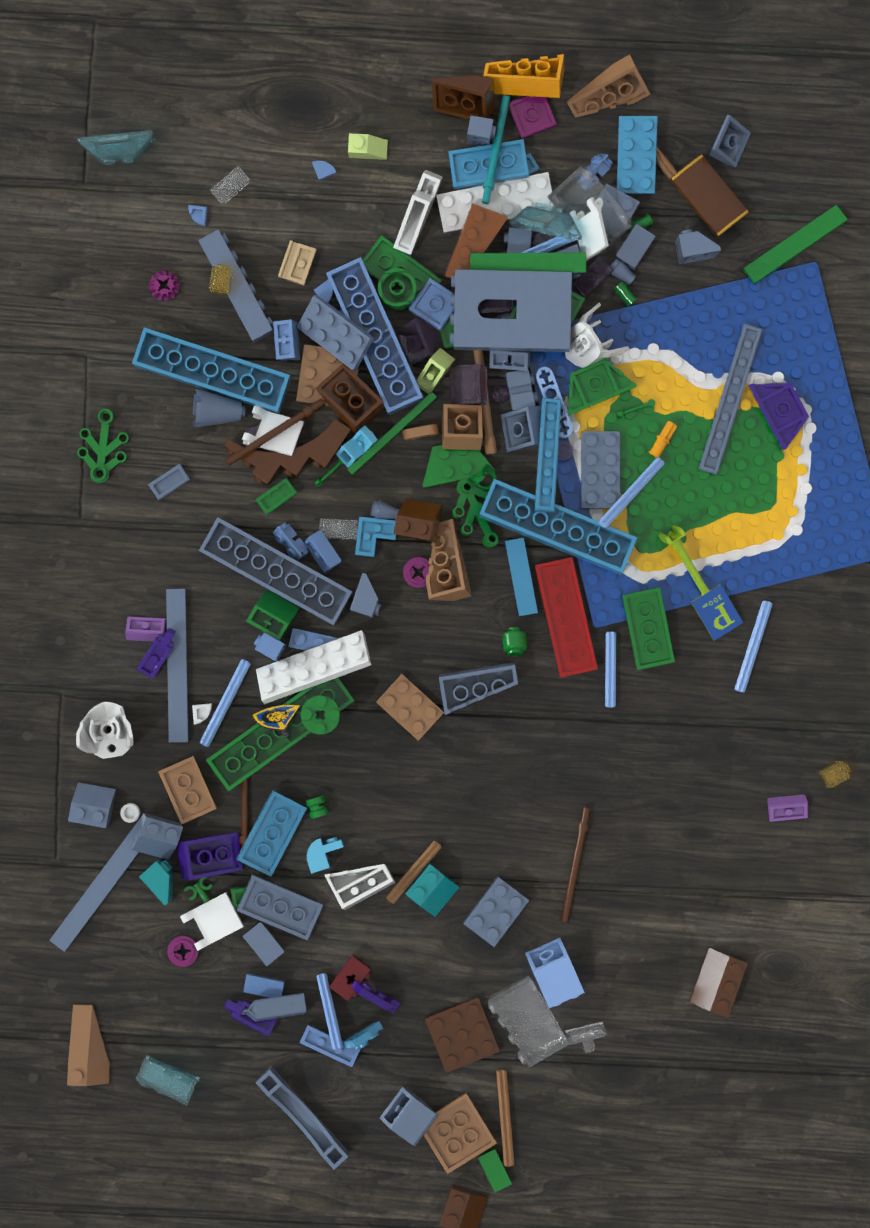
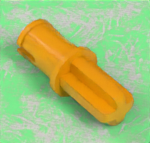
M671 421L666 423L660 435L656 436L657 440L649 454L660 458L666 445L670 444L669 440L677 429L676 424Z

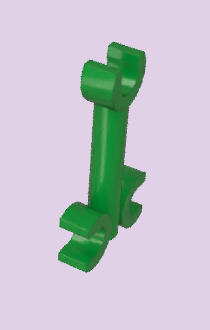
M208 877L200 878L198 883L185 887L184 892L189 889L194 892L189 900H193L199 895L203 903L210 901L205 890L211 889L213 884L205 886L203 883L204 879Z

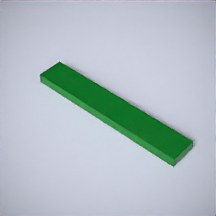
M835 205L744 267L743 271L755 285L846 223L848 219L839 207Z
M586 252L470 253V270L586 272Z
M432 392L357 459L348 468V472L354 476L430 407L437 400L436 395Z

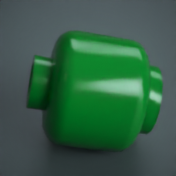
M519 627L509 628L502 635L503 651L512 657L523 655V652L528 648L527 634L521 631Z

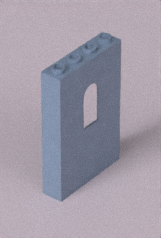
M455 270V275H451V287H455V294H451V306H454V314H450V325H454V333H450V344H454V350L570 352L572 272ZM483 300H517L516 319L483 318L478 312V305Z

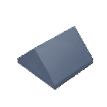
M727 115L709 156L732 167H736L751 132L731 115Z

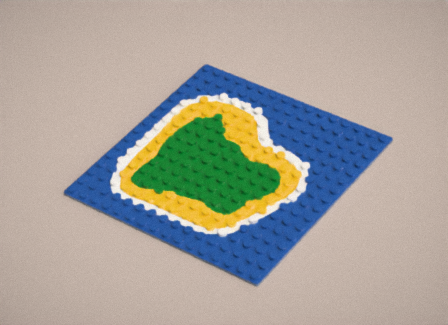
M816 262L774 271L755 285L749 278L592 315L587 324L601 321L600 324L593 327V331L600 342L604 343L613 339L611 346L606 350L629 347V350L625 353L609 357L607 360L616 369L624 373L628 379L636 383L637 387L569 416L573 429L572 434L566 439L559 438L557 480L564 508L599 521L609 510L581 509V431H620L621 497L656 459V457L649 454V451L657 440L656 436L660 435L666 423L671 421L677 425V429L669 440L670 444L666 445L660 455V459L664 461L663 467L609 525L637 537L623 574H616L577 558L594 627L598 628L627 621L622 594L660 587L665 611L692 605L691 601L701 596L700 590L676 549L661 541L658 536L660 532L668 535L670 531L673 532L671 528L673 524L682 528L686 535L681 538L683 547L708 590L721 584L727 596L870 561V470L819 267ZM580 319L574 320L571 324V328L574 325H576L580 321ZM743 324H748L762 329L718 473L714 475L698 470ZM531 351L529 367L534 376V387L539 406H541L543 397L536 380V373L541 367H548L554 374L568 413L570 373L581 369V367L566 359L565 352ZM542 371L541 376H539L540 379L543 378L546 384L542 385L543 388L548 385H554L553 382L548 383L547 378L550 374H546L545 371ZM767 383H791L809 418L784 451L781 449L748 385ZM548 389L545 393L546 397L554 399L557 395L554 389ZM650 399H653L655 401V405L653 407L648 406L624 414L623 417H618L617 412L619 410L624 411L648 403ZM564 417L560 420L561 429L559 433L563 432L566 435L569 428L563 425V421H566Z

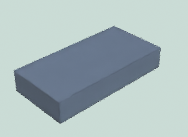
M178 464L148 485L160 501L191 479L181 464Z

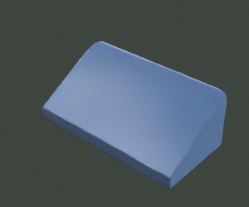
M321 530L312 534L304 541L309 552L324 573H327L341 562L340 557Z
M247 973L243 992L269 998L280 997L283 993L285 981Z

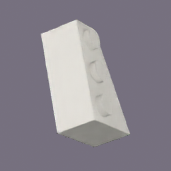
M385 864L325 874L343 910L354 906L395 883Z

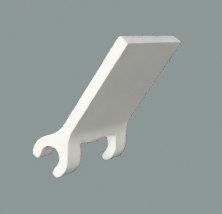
M591 197L587 200V206L591 212L586 215L583 211L576 215L575 210L569 213V219L574 224L578 234L580 252H586V261L609 246L601 213L603 206L602 198L594 201V197Z
M254 406L252 411L253 418L262 420L256 437L252 434L244 433L242 438L243 444L249 445L290 417ZM304 421L294 424L261 445L260 448L292 456Z
M227 892L180 916L183 923L193 918L195 919L204 937L194 944L197 950L244 927Z

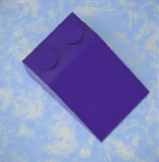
M238 832L179 840L177 851L181 879L193 880L243 870L242 862L236 859L240 853Z

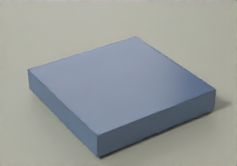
M429 278L410 306L409 311L441 331L450 318V314L454 312V306H451V294L454 293Z

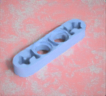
M548 367L538 369L536 380L542 397L547 398L546 391L554 389L557 394L554 399H562L552 370ZM542 371H545L546 374H550V376H548L547 378L548 383L553 382L554 385H548L545 388L542 387V385L546 384L545 380L543 378L540 379L539 377L541 376ZM562 399L561 408L563 414L560 416V420L564 417L566 418V421H563V425L568 427L569 430H567L566 435L560 432L559 438L566 439L572 434L573 429Z

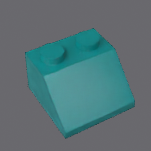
M159 859L141 874L139 878L164 905H167L173 900L174 872L171 870L173 868L166 859L164 861Z
M429 863L405 894L424 910L436 917L459 889V886Z

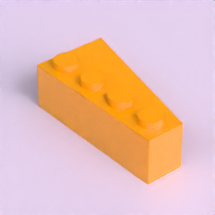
M564 54L557 55V58L548 59V56L540 57V60L529 61L528 58H525L516 63H512L511 60L486 63L483 77L494 79V94L560 98L564 76Z

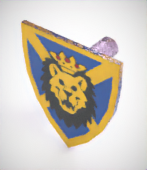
M275 706L253 714V717L260 726L270 730L281 731L282 737H288L290 734L287 726L300 706Z

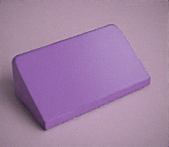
M127 617L126 639L154 641L159 634L165 635L166 619Z
M805 795L767 799L770 822L808 818V801Z

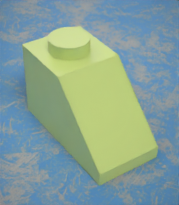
M349 133V158L387 160L388 140L369 134Z
M439 348L429 359L416 381L419 387L427 394L432 393L455 359Z

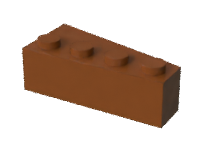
M472 203L444 276L451 278V275H455V270H470V253H484L508 217Z

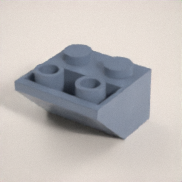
M402 1087L380 1119L392 1131L411 1145L416 1146L438 1114L415 1093Z

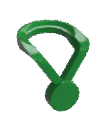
M486 464L477 475L469 477L476 487L482 490H489L492 483L488 486L479 484L486 476L484 474L485 470L492 475L493 480H497L494 470L489 464Z

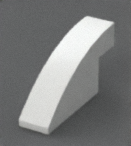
M428 170L423 172L418 188L411 197L393 248L410 255L412 254L443 179L442 176Z

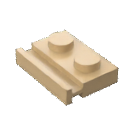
M290 240L278 278L305 286L317 250Z

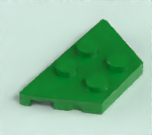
M606 358L570 373L568 416L632 390L637 385L619 369H616Z
M442 445L434 446L430 454L423 488L469 478L472 475H477L486 464L490 466L491 464L479 450L442 449ZM485 470V472H484L485 475L490 474V473L487 472L486 470Z

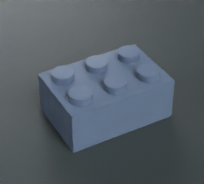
M497 876L465 918L463 924L495 947L529 902V899L501 877Z

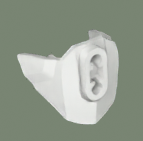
M600 302L582 315L580 321L571 328L570 352H565L566 359L581 368L605 358L619 356L629 350L628 346L606 350L611 346L613 339L601 343L593 331V327L600 324L601 321L587 324L593 312L601 306Z
M102 702L93 707L80 722V727L76 733L77 748L86 753H93L102 759L123 756L133 746L131 724L126 719L123 707L112 702ZM107 726H110L112 729L110 733L106 731ZM111 744L116 747L114 752L109 750Z

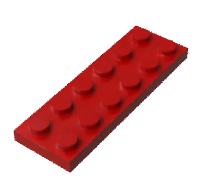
M570 557L535 565L560 678L597 670L573 558Z

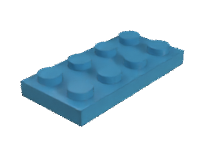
M619 116L617 190L625 194H655L657 116Z
M524 139L501 143L494 177L495 183L529 178ZM493 144L448 151L454 189L483 185L484 180L487 178Z
M272 790L236 859L271 877L307 808Z

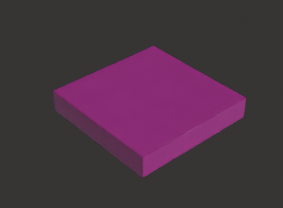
M524 96L509 102L508 108L521 140L557 126L546 97Z

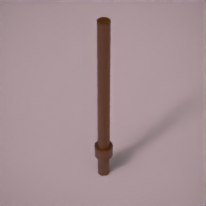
M319 399L310 406L306 405L299 413L225 459V462L228 466L232 465L302 419L311 417L313 412L325 405L324 401Z
M248 779L241 783V836H239L241 849L249 835Z
M583 807L581 821L578 822L577 826L579 831L561 921L568 922L585 835L590 825L588 824L590 808Z

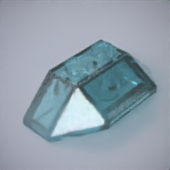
M153 130L78 137L77 142L90 155L105 165L115 164V161L131 163L134 162V159H139L155 140V133Z
M535 203V206L525 207L509 221L510 226L568 240H582V235L570 213L563 212L561 207L551 206L550 209L546 208L547 204Z

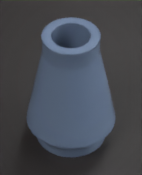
M615 258L607 268L611 275L626 282L628 285L636 277L626 263L619 258Z
M380 500L379 502L374 501L371 516H374L376 519L396 520L400 509L394 508Z

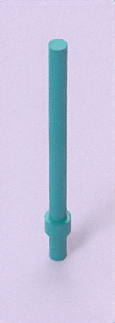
M506 95L502 97L487 178L483 183V204H489L491 192L495 187L494 177L510 97Z

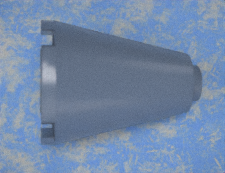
M201 389L195 390L193 415L196 416V420H193V427L199 428L240 421L241 417H245V406H242L241 401Z

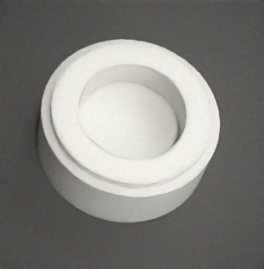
M134 803L124 805L120 812L121 818L128 823L137 821L140 817V808Z

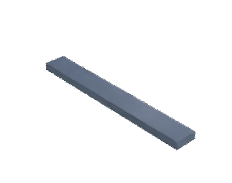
M743 324L698 470L714 475L718 473L761 336L762 329Z
M166 589L167 630L170 627L176 631L171 639L174 642L173 648L167 656L169 742H189L186 589Z
M141 818L49 940L64 952L139 852L131 849Z

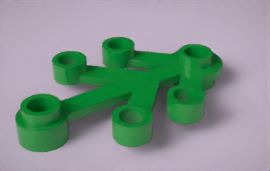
M102 409L98 413V419L102 423L99 444L92 437L89 429L83 428L79 432L80 437L86 440L98 455L96 464L89 456L90 453L87 448L80 447L77 451V455L91 468L90 477L96 483L106 482L109 478V471L119 463H124L127 460V454L119 451L115 454V458L105 464L106 456L121 444H127L130 439L127 433L121 432L114 441L107 445L109 425L114 420V414L109 409ZM105 414L110 415V419L107 421L103 419ZM88 431L89 435L88 437H83L82 433ZM122 435H126L127 437L126 441L124 442L120 440V437ZM81 450H86L87 454L81 456L80 452ZM124 454V459L118 460V455ZM98 471H103L102 477H97Z
M469 478L461 479L457 483V492L460 495L456 507L452 510V515L455 518H461L464 515L465 510L463 507L467 499L470 507L460 532L465 536L471 534L473 531L472 523L474 517H476L484 533L482 537L483 545L487 548H492L498 544V535L491 531L486 520L479 517L483 504L477 502L475 496L486 499L488 492L477 488ZM464 484L469 486V490L464 489ZM459 509L461 511V515H457L455 510ZM464 526L469 528V532L464 531ZM489 536L494 538V542L489 541Z

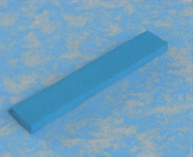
M542 398L534 511L554 513L562 399Z

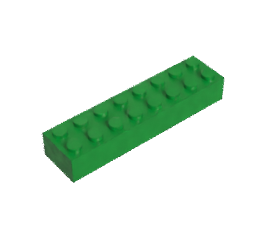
M338 677L307 688L283 704L299 705V708L284 730L267 728L257 723L206 760L228 792L312 733L304 727L301 720V710L308 699L318 695L327 696L336 702L340 712L355 702ZM318 710L316 712V719L324 720V714L326 712L324 710L322 712Z

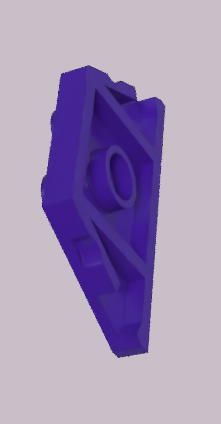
M791 383L748 385L781 449L784 451L809 418Z

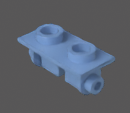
M595 155L591 159V164L578 173L575 182L583 183L581 187L586 191L591 189L599 181L595 174L598 173L603 177L611 169L613 163L607 158L608 155Z
M284 522L274 530L273 534L276 541L285 547L289 557L299 561L302 556L304 557L309 553L308 547L301 538H298L296 541L293 540L297 533L290 524L287 525Z

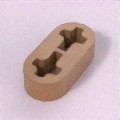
M438 424L403 430V440L408 441L438 435Z

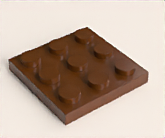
M479 997L425 1018L446 1073L500 1052Z

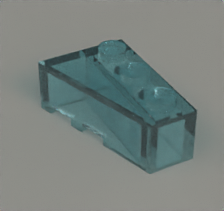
M148 1055L144 1058L136 1077L139 1085L152 1088L158 1093L166 1095L186 1106L190 1102L200 1077Z

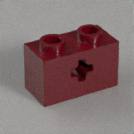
M352 954L329 988L347 1001L350 997L354 999L358 993L351 986L354 981L349 983L347 975L352 976L354 974L356 975L355 980L357 982H366L371 976L369 972L371 967Z

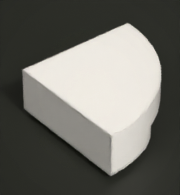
M212 704L192 705L194 724H199L208 718L212 710Z

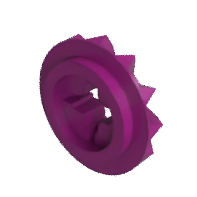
M167 270L158 271L152 275L149 282L151 294L161 301L173 299L180 288L176 275ZM158 281H168L167 285L171 290H168L166 288L160 290L161 285Z
M415 557L405 564L403 576L410 586L415 588L426 586L429 561L425 558ZM413 566L417 569L425 567L422 571L424 579L420 576L412 579L415 574Z
M187 936L174 938L167 950L170 961L179 967H187L194 963L198 957V950L194 945L196 942ZM182 943L185 949L191 950L185 954L184 959L181 953H175V951L181 949Z

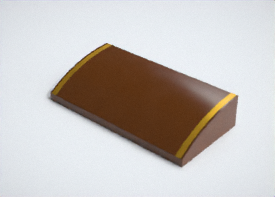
M702 154L670 178V181L717 238L749 214L748 210Z

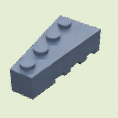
M514 662L438 675L445 715L518 684Z

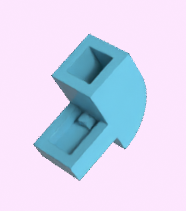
M363 426L351 440L339 449L336 455L349 468L378 439L372 431Z
M320 837L310 845L307 851V862L311 874L330 868L326 853L344 847L342 839L337 840V837L326 840L327 844H323Z

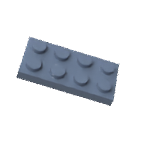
M313 295L297 325L299 330L351 370H357L374 337L318 295Z
M581 431V509H610L620 498V431Z
M252 874L236 910L308 940L323 904Z

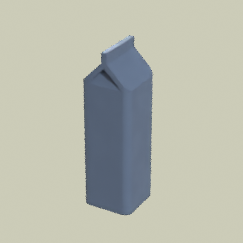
M304 993L254 1000L248 1010H243L242 1015H247L254 1021L304 1015L306 1013Z

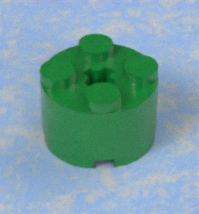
M394 268L385 272L378 283L380 300L387 308L392 310H403L411 306L417 295L414 277L401 268ZM395 286H399L401 289L400 293H396Z
M322 695L314 696L303 705L301 720L308 731L319 735L327 734L338 726L340 710L336 702L331 698ZM318 710L320 712H322L323 710L326 712L324 714V720L316 719V712Z

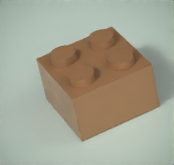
M444 404L442 414V449L481 450L483 438L482 405Z

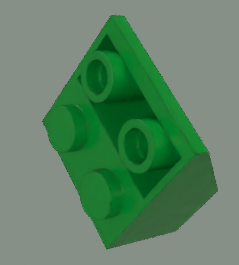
M266 589L246 622L281 641L300 608Z

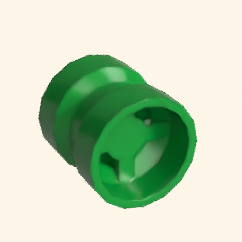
M324 795L306 800L307 807L311 811L309 813L311 819L329 814L328 808L324 804Z

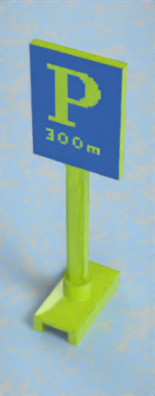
M673 524L671 526L673 532H668V535L660 532L658 536L661 541L676 549L700 590L701 596L691 601L710 636L715 641L741 625L743 621L721 584L708 590L683 547L681 538L686 535L682 528Z

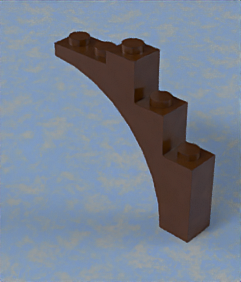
M334 419L328 428L314 440L295 448L292 456L278 452L254 450L242 458V463L250 469L253 466L255 467L252 475L255 476L254 481L262 486L264 484L269 486L281 467L284 468L282 472L291 478L293 475L298 477L310 459L312 460L311 464L318 469L322 467L327 469L352 431ZM229 439L224 445L228 449L226 452L229 455H233L244 448Z

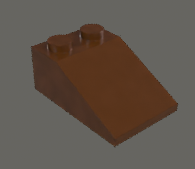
M472 75L434 78L432 80L434 111L470 120L471 115L489 119L495 110L494 79Z
M344 363L316 387V390L355 434L384 410L383 400Z

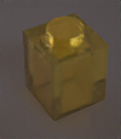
M218 264L217 266H212L209 285L211 292L230 295L233 271L228 265Z
M838 760L819 770L827 788H833L851 778L849 774L851 770L846 762L843 763L842 760Z

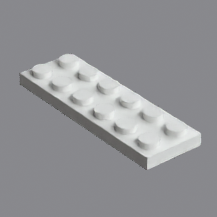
M548 172L531 175L529 178L495 183L489 204L482 203L483 185L436 195L444 233L462 230L472 203L507 216V220L556 210Z
M361 630L256 669L262 702L266 704L370 666L371 661L365 634Z

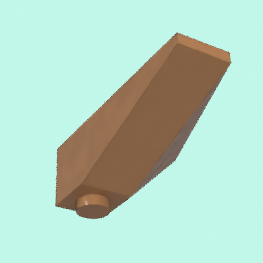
M628 55L612 64L570 98L567 104L576 118L597 113L600 109L604 108L613 109L617 105L625 103L627 105L634 104L650 95V92L632 57Z
M450 519L439 522L436 543L432 542L431 544L432 552L428 563L429 572L426 576L429 600L456 601L471 597L469 579L454 520Z
M73 1004L67 1086L109 1084L110 1061L106 1054L105 1044L101 1037L93 1005Z

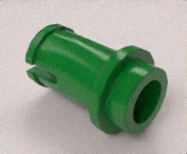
M646 214L636 221H630L628 229L631 233L636 224L645 229L653 225V221L650 215Z
M622 281L614 288L615 294L618 293L627 306L637 300V297L628 289V284H624Z

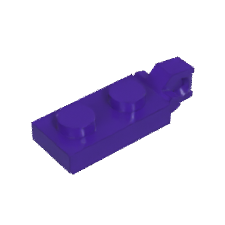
M169 627L164 636L159 634L136 669L153 679L173 648L174 642L171 639L176 631Z
M354 981L351 985L360 996L393 1014L401 1005L392 996L386 998L387 996L379 990L373 991V988L366 982L361 984Z
M229 999L227 1000L224 1008L232 1012L231 1017L269 1037L277 1019L254 1021L249 1016L242 1015L243 1010H248L251 1004L240 1000L236 1004Z

